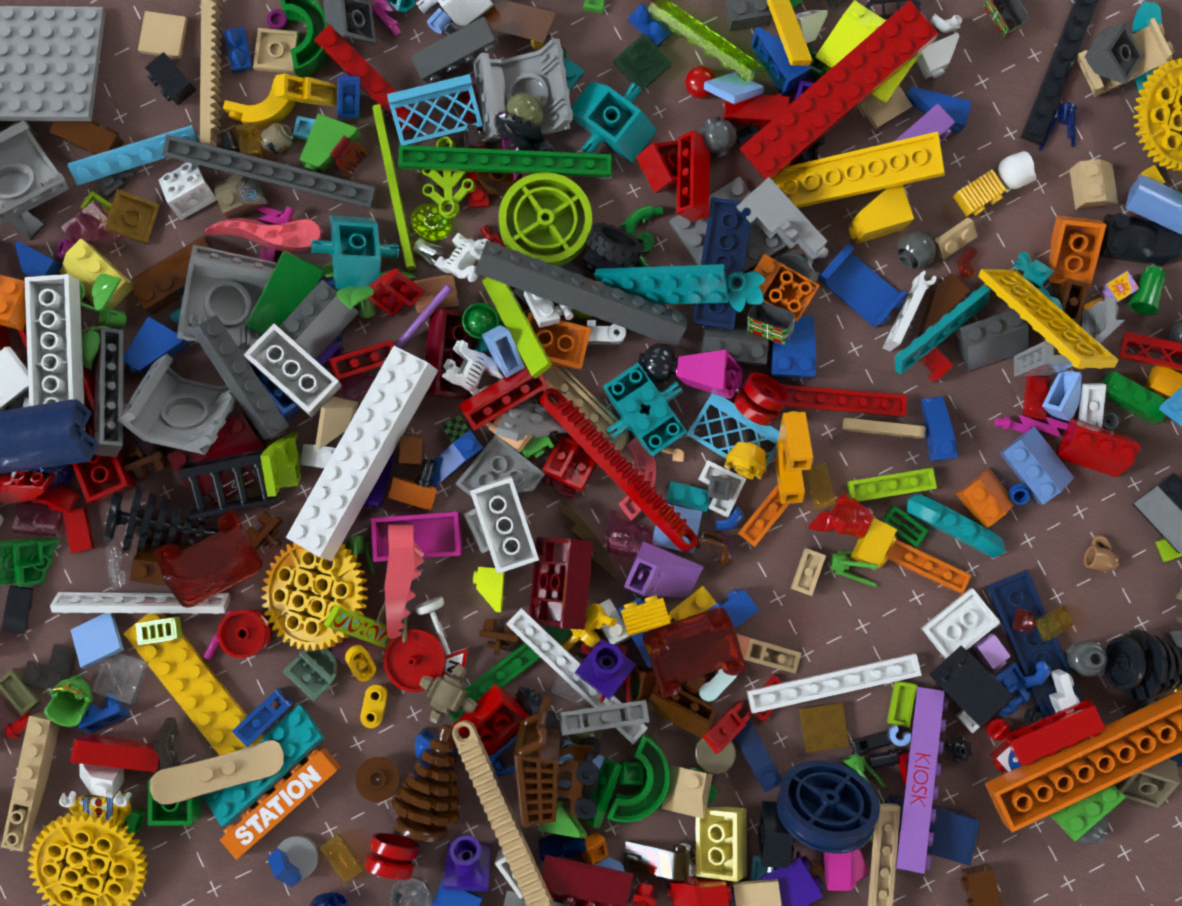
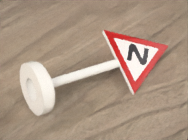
M440 596L420 603L414 609L418 615L430 613L446 652L447 660L444 675L449 674L453 676L452 671L458 664L465 667L468 647L453 653L450 652L435 610L444 605V599Z

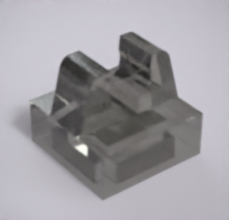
M467 125L464 131L465 148L484 146V142L487 141L486 132L477 131L476 125Z

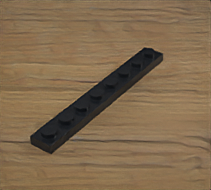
M1074 0L1020 138L1037 145L1043 142L1098 0Z

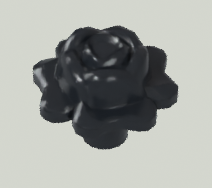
M1037 705L1033 709H1027V712L1024 714V722L1028 725L1045 718L1042 716Z
M963 736L960 738L952 737L951 743L946 744L948 749L947 756L953 758V761L956 763L959 761L967 762L968 756L973 754L971 742L966 741Z

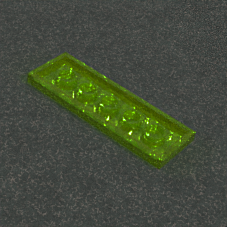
M669 0L651 2L647 9L652 13L654 19L667 23L671 31L677 34L681 33L686 37L687 42L703 48V52L707 56L716 57L720 60V64L723 67L736 71L738 73L737 76L742 80H749L751 82L764 71L765 67Z

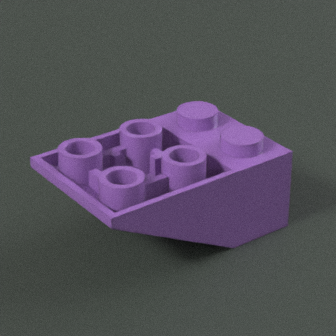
M643 541L629 571L624 588L643 596L657 595L662 597L688 598L703 570V566Z

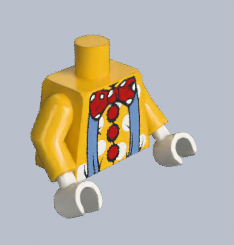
M71 791L68 797L65 793H62L59 804L63 807H68L72 815L75 811H78L80 816L84 811H87L89 816L93 811H96L97 817L105 813L106 820L113 816V823L115 824L120 820V827H123L126 816L132 811L129 800L132 794L130 792L121 793V791H118L113 798L87 793L78 797L77 800L75 799L76 792Z

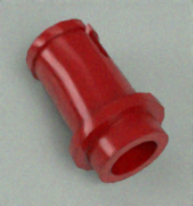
M26 712L14 723L7 724V728L4 729L6 735L10 739L19 738L20 734L26 730L28 718L31 714Z

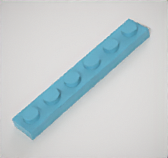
M190 125L68 163V168L76 184L80 185L167 158L162 155L167 134L195 142L199 141L193 126Z

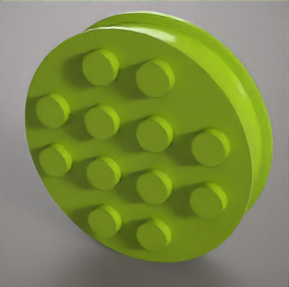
M544 172L528 175L514 183L503 197L499 209L500 234L506 248L519 251L532 258H538L554 266H562L574 260L587 245L586 239L592 227V210L589 200L583 190L565 176Z

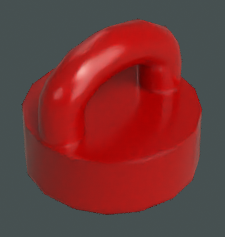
M993 718L986 724V733L994 740L1002 741L1006 739L1005 735L1009 734V725L1002 719Z

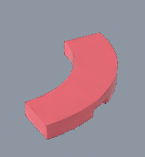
M634 438L626 446L632 454L635 469H639L638 474L644 475V480L650 481V487L652 488L656 480L655 456L651 457L637 442V439ZM628 495L618 504L630 521L642 511Z

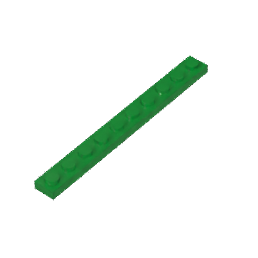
M399 145L398 168L513 174L544 172L562 176L610 178L611 154Z

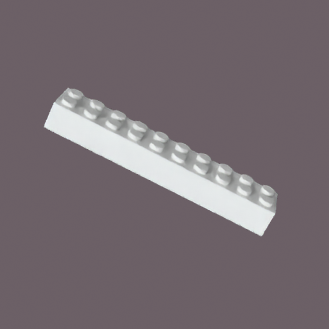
M393 346L286 538L320 558L329 561L334 559L438 372L436 368L428 362Z

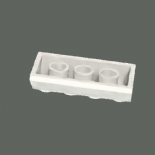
M512 476L504 477L470 490L497 574L538 561V554Z

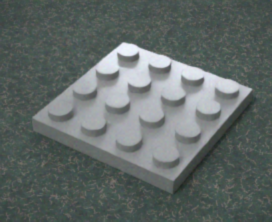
M741 177L709 195V211L712 197L743 201L751 194ZM680 215L675 216L669 220L670 225L696 265H701L708 217L691 222ZM757 224L750 229L743 273L758 265L764 254L771 257L785 248L786 245L777 234L769 239Z

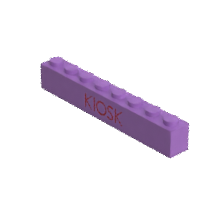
M917 687L896 869L925 874V869L930 870L931 856L927 855V847H932L934 833L929 832L930 823H935L936 809H932V802L938 798L939 787L934 786L935 777L940 778L941 764H937V756L942 755L944 742L939 741L940 732L945 733L946 720L942 719V711H947L948 698L944 697L945 691Z

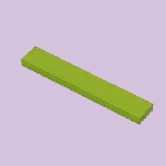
M486 277L482 280L483 285L503 323L509 330L531 376L537 378L552 366L547 354L510 286Z

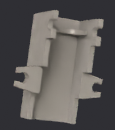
M769 177L736 206L740 212L745 208L750 209L751 214L746 216V219L751 223L750 229L757 224L769 239L777 234L788 249H792L798 244L811 259L828 242Z

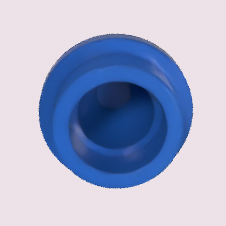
M1015 484L1009 489V499L1015 504L1023 505L1030 500L1031 490L1025 484Z

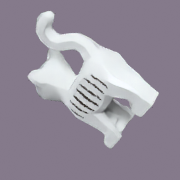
M457 233L452 240L457 248L450 258L445 260V258L440 256L434 265L445 273H452L461 279L468 278L469 282H473L479 276V274L475 273L477 266H474V263L477 259L479 260L487 239L474 241L466 239L460 233Z
M457 340L453 348L464 359L460 368L451 359H447L443 366L446 373L442 377L452 384L460 385L473 396L489 387L485 386L481 389L477 387L484 370L491 376L500 379L504 378L493 357H487L480 351L469 349L468 343L463 340Z

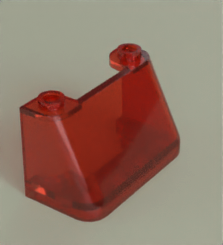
M235 509L223 514L218 519V526L221 531L191 547L180 551L176 545L167 544L153 551L166 585L183 607L192 608L261 570L263 562Z
M724 608L710 609L672 622L671 624L651 629L642 636L662 698L676 696L682 688L681 682L722 669L725 674L731 676L738 675L740 672L747 670L734 625Z

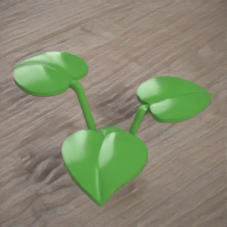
M333 261L321 267L324 269L322 276L334 277ZM387 270L380 273V277L391 270ZM399 270L409 279L416 278L410 272ZM348 286L336 292L338 299L349 309L352 310L356 304L358 305L360 317L368 318L376 315L375 304L367 299L374 293L371 287Z
M100 274L94 282L92 288L94 307L81 302L85 295V288L79 282L80 306L100 313L99 321L104 325L91 327L89 332L83 331L81 333L83 366L87 369H92V362L100 344V337L96 331H99L101 327L122 329L126 324L125 313L106 306L121 281L120 278L108 274Z

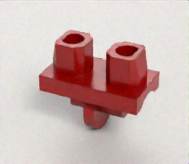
M644 883L638 884L636 894L630 896L629 903H632V906H655L656 900L652 899L654 886Z

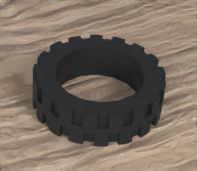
M597 222L593 224L586 239L587 244L591 246L592 250L597 251V254L607 257L606 259L613 260L620 265H637L644 251L643 244L639 243L637 238H633V235L624 232L621 228H615V226L607 225L606 223L600 224Z

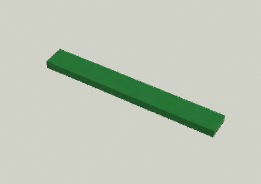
M547 625L543 628L558 643H561L572 634L570 629H562L558 626ZM526 643L522 644L465 688L470 691L467 699L471 698L477 702L494 684L501 688L541 657ZM463 707L460 712L453 711L452 714H448L454 723L466 713V711L462 710Z

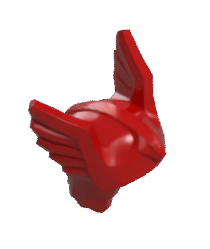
M843 494L836 500L832 511H821L808 525V528L817 532H828L835 529L838 534L852 535L862 539L870 527L873 513L870 509L861 505L855 498Z

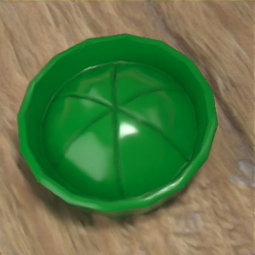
M475 303L465 310L462 316V324L470 336L476 339H483L482 334L499 326V316L492 306L486 303Z

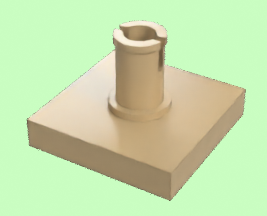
M900 86L897 87L887 103L872 94L860 104L875 130L913 107Z

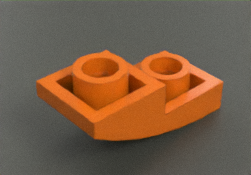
M393 476L388 497L409 505L431 510L437 489L435 487H422L413 480Z

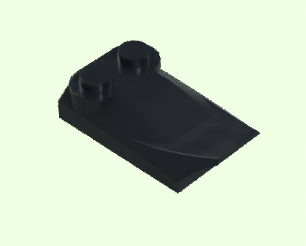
M1123 213L1107 214L1104 216L1106 228L1099 257L1163 266L1181 255V234L1156 222L1130 218Z

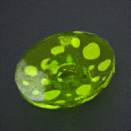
M420 204L411 215V224L414 230L427 240H442L449 235L452 229V219L444 218L440 214L439 205Z

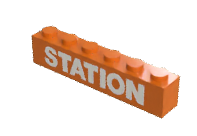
M325 747L320 751L316 748L306 757L309 760L303 766L299 763L290 771L292 774L287 780L282 778L273 786L275 791L272 794L265 793L256 801L259 805L255 809L248 808L241 814L240 818L242 820L237 825L233 822L223 830L225 835L220 841L236 860L341 768L340 764Z

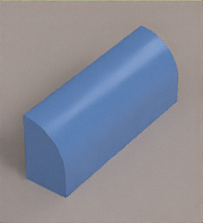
M1141 174L1128 191L1126 209L1182 235V193Z

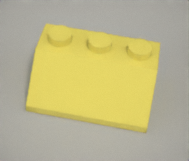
M80 238L65 254L60 274H69L77 278L85 288L84 297L93 306L92 288L100 274H108L121 279L106 305L111 309H114L133 289L132 283L85 240Z
M707 807L704 819L696 817L697 877L738 882L747 876L746 808Z

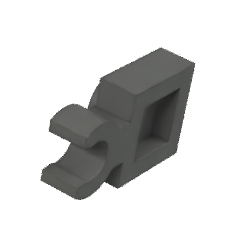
M132 170L127 173L122 171L96 179L95 182L104 194L111 198L115 195L117 189L121 190L126 186L123 182L125 179H132L136 174Z

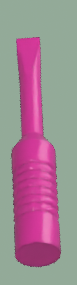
M217 633L213 636L203 656L208 660H212L219 646Z

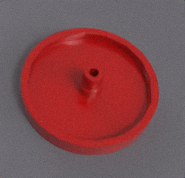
M419 628L407 629L406 643L403 642L402 635L391 639L386 646L383 657L384 669L390 681L398 688L407 692L425 691L419 684L422 677L429 676L434 678V681L437 677H442L447 660L441 641L431 632Z

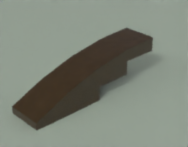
M565 503L560 511L576 523L571 531L584 541H593V555L591 558L616 578L618 573L597 536L583 519Z

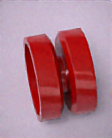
M755 372L751 373L745 381L744 388L740 389L734 399V404L738 411L747 419L759 425L770 426L775 423L781 413L780 411L789 402L790 395L779 381L763 373Z
M244 609L231 612L222 619L218 626L217 639L219 646L226 654L233 658L243 659L260 654L269 646L272 640V624L268 623V617L258 610Z
M374 833L369 846L373 852L368 853L366 857L365 869L372 874L388 879H411L415 866L411 860L416 859L420 845L416 841L401 835Z

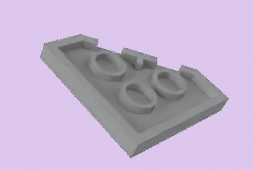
M524 401L503 414L495 435L518 441L524 440L526 435L533 434L536 438L548 436L551 431L558 430L559 433H566L567 431L542 405H535Z
M495 435L456 482V485L471 496L470 490L492 481L512 476L517 493L532 492L546 474Z

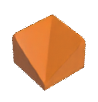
M593 832L587 838L578 842L582 859L587 864L595 865L609 856L606 840L598 832Z

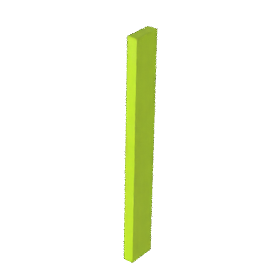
M380 104L373 105L372 108L405 266L410 272L416 271L417 267L412 251L413 248L384 111Z

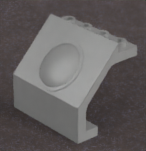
M552 38L538 51L508 59H490L489 53H480L473 61L485 142L502 143L501 133L498 132L500 125H496V114L501 112L509 114L506 109L508 101L517 93H528L533 97L538 95L544 104V107L541 108L543 112V119L540 124L542 136L570 129V122L573 121V110L570 107V91L567 88L566 69L564 68L563 49L560 39Z
M25 121L0 132V225L70 189L63 175L56 170L37 143Z
M193 245L177 338L198 342L190 329L217 314L238 348L247 351L263 333L247 327L246 322L277 262Z
M1106 297L1105 301H1099L1095 306L1082 312L1079 326L1099 343L1104 341L1125 321L1116 320L1119 311L1116 298ZM1047 341L1014 356V377H1047L1073 367L1071 361L1061 354L1054 355V346Z
M165 354L153 363L117 420L143 441L206 455L210 446L216 441L218 431L225 425L227 415L233 410L236 398L227 385L219 387L182 378L169 367L173 358Z

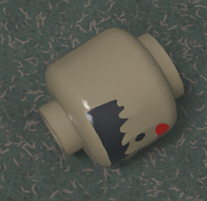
M273 123L261 133L263 148L273 154L282 153L291 147L293 143V133L285 124Z

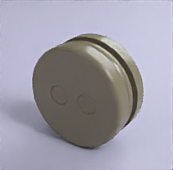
M699 738L695 744L694 755L698 765L705 772L722 774L728 771L734 764L736 750L731 741L720 753L715 754L703 738Z

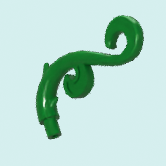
M652 205L640 207L620 226H626L625 232L630 233L635 238V229L640 221L645 223L648 218H652V215H663L662 206L652 207ZM648 232L639 234L637 239L643 241L644 247L642 254L648 253L653 248L654 238ZM641 255L638 263L641 267H650Z

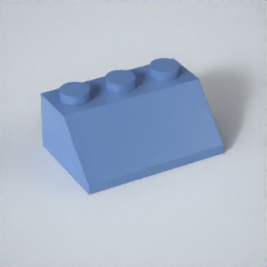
M1035 426L999 451V454L1019 480L1028 486L1031 490V495L1039 504L1048 502L1062 492L1074 479L1073 475Z

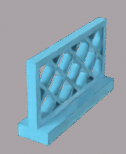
M470 74L387 94L401 145L409 146L483 127ZM469 91L471 99L467 106L456 100L460 93ZM446 97L452 101L447 111L436 105L439 98ZM421 102L431 105L426 116L415 110ZM454 103L465 109L460 119L449 113ZM405 107L411 112L406 121L397 117L395 109ZM434 108L444 113L439 124L428 118ZM467 110L476 116L477 123L469 125L462 121ZM413 113L424 119L419 129L408 123ZM447 116L457 121L454 129L448 130L442 126ZM426 121L437 126L434 134L428 135L421 131ZM406 126L417 132L413 139L404 141L402 132Z
M711 394L687 435L725 458L727 454L722 450L728 449L729 453L730 448L735 446H729L726 434L739 431L741 442H744L741 430L752 429L755 432L756 440L749 442H757L759 447L760 441L770 440L775 443L772 451L766 453V456L769 455L766 459L767 468L775 455L780 431L772 426H763L752 422L738 411L733 402L724 397ZM710 404L718 409L720 418L707 420L706 410ZM721 411L726 413L728 416L722 417ZM704 415L705 421L700 422L701 418ZM734 418L737 421L738 429L726 431L723 419ZM721 420L723 432L711 435L708 423ZM739 422L747 427L740 428ZM706 423L709 436L698 437L693 433L697 425ZM758 434L762 435L765 438L759 439ZM724 435L727 447L716 448L713 445L712 437ZM709 438V439H710V443H708L707 441H705V440H703V439Z

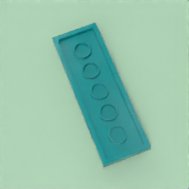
M724 264L596 269L594 274L596 281L661 305L728 303L729 299Z
M298 705L264 735L259 742L274 740L280 743L284 752L283 766L276 774L261 780L202 795L221 827L227 828L325 739L304 706Z

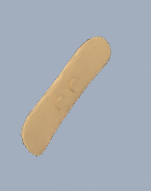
M552 365L542 373L549 386L542 390L543 392L548 388H554L568 401L573 400V406H578L579 412L585 413V419H591V425H596L597 431H602L603 437L609 438V444H615V450L621 451L624 449L629 441L628 430L615 438L614 441L610 438L612 433L608 435L605 429L618 422L619 419L599 402L566 367Z
M270 740L214 758L162 769L151 778L150 792L153 799L158 803L173 804L225 788L261 780L276 774L281 769L284 752L280 743Z

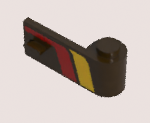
M626 841L625 869L672 880H688L690 851L686 850V846L675 844L673 848L662 849Z

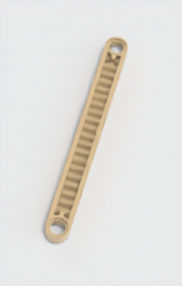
M201 0L200 143L217 147V136L221 134V131L218 129L221 126V123L218 121L221 118V115L218 113L221 110V107L218 105L221 102L218 96L221 94L218 88L221 86L218 80L221 78V75L218 71L222 70L218 63L222 62L219 57L222 54L219 49L222 46L219 41L222 38L219 33L222 30L219 25L222 22L219 17L222 15L219 9L222 7V4L219 0Z
M460 721L452 730L453 739L458 748V753L462 757V762L465 764V769L469 773V778L473 782V787L476 789L477 796L480 798V803L484 807V812L487 813L488 821L491 822V827L495 831V836L499 840L503 854L506 856V861L510 865V870L514 874L518 888L521 890V895L525 899V904L527 906H555L476 727L470 721ZM465 726L470 730L468 738L460 737L458 733L460 727Z

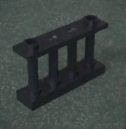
M265 449L180 465L177 470L179 479L186 478V480H189L196 509H191L190 520L197 519V521H202L213 515L258 506L268 508L278 503V493L276 496L267 497L260 457ZM252 465V467H255L261 496L248 498L242 473L244 466ZM229 469L234 474L240 499L231 502L226 501L220 477L221 471ZM208 474L211 476L218 504L205 507L198 481L199 475Z

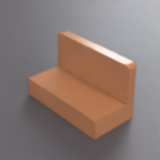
M453 274L413 281L425 291L415 302L417 314L423 312L446 284L451 286L453 290L436 310L459 305Z

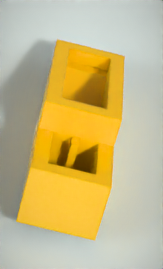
M284 73L275 75L274 97L314 105L337 107V84Z

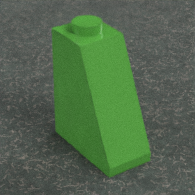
M318 113L300 157V161L305 166L304 168L312 172L319 171L324 173L336 162V159L330 153L344 135L354 142L360 139L361 134L358 128Z

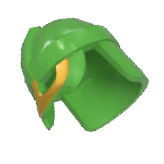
M79 675L60 681L48 693L53 697L46 706L44 713L52 722L65 727L78 725L93 702L90 685L84 681L83 676Z

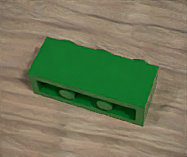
M1115 371L1103 376L1100 383L1106 384L1105 399L1149 424L1163 421L1166 414L1160 411L1159 408L1166 399Z

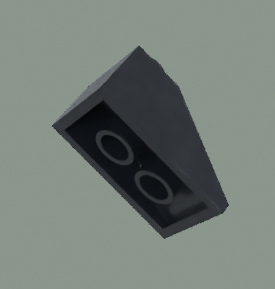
M962 645L929 674L936 684L981 728L1014 699L1013 695Z

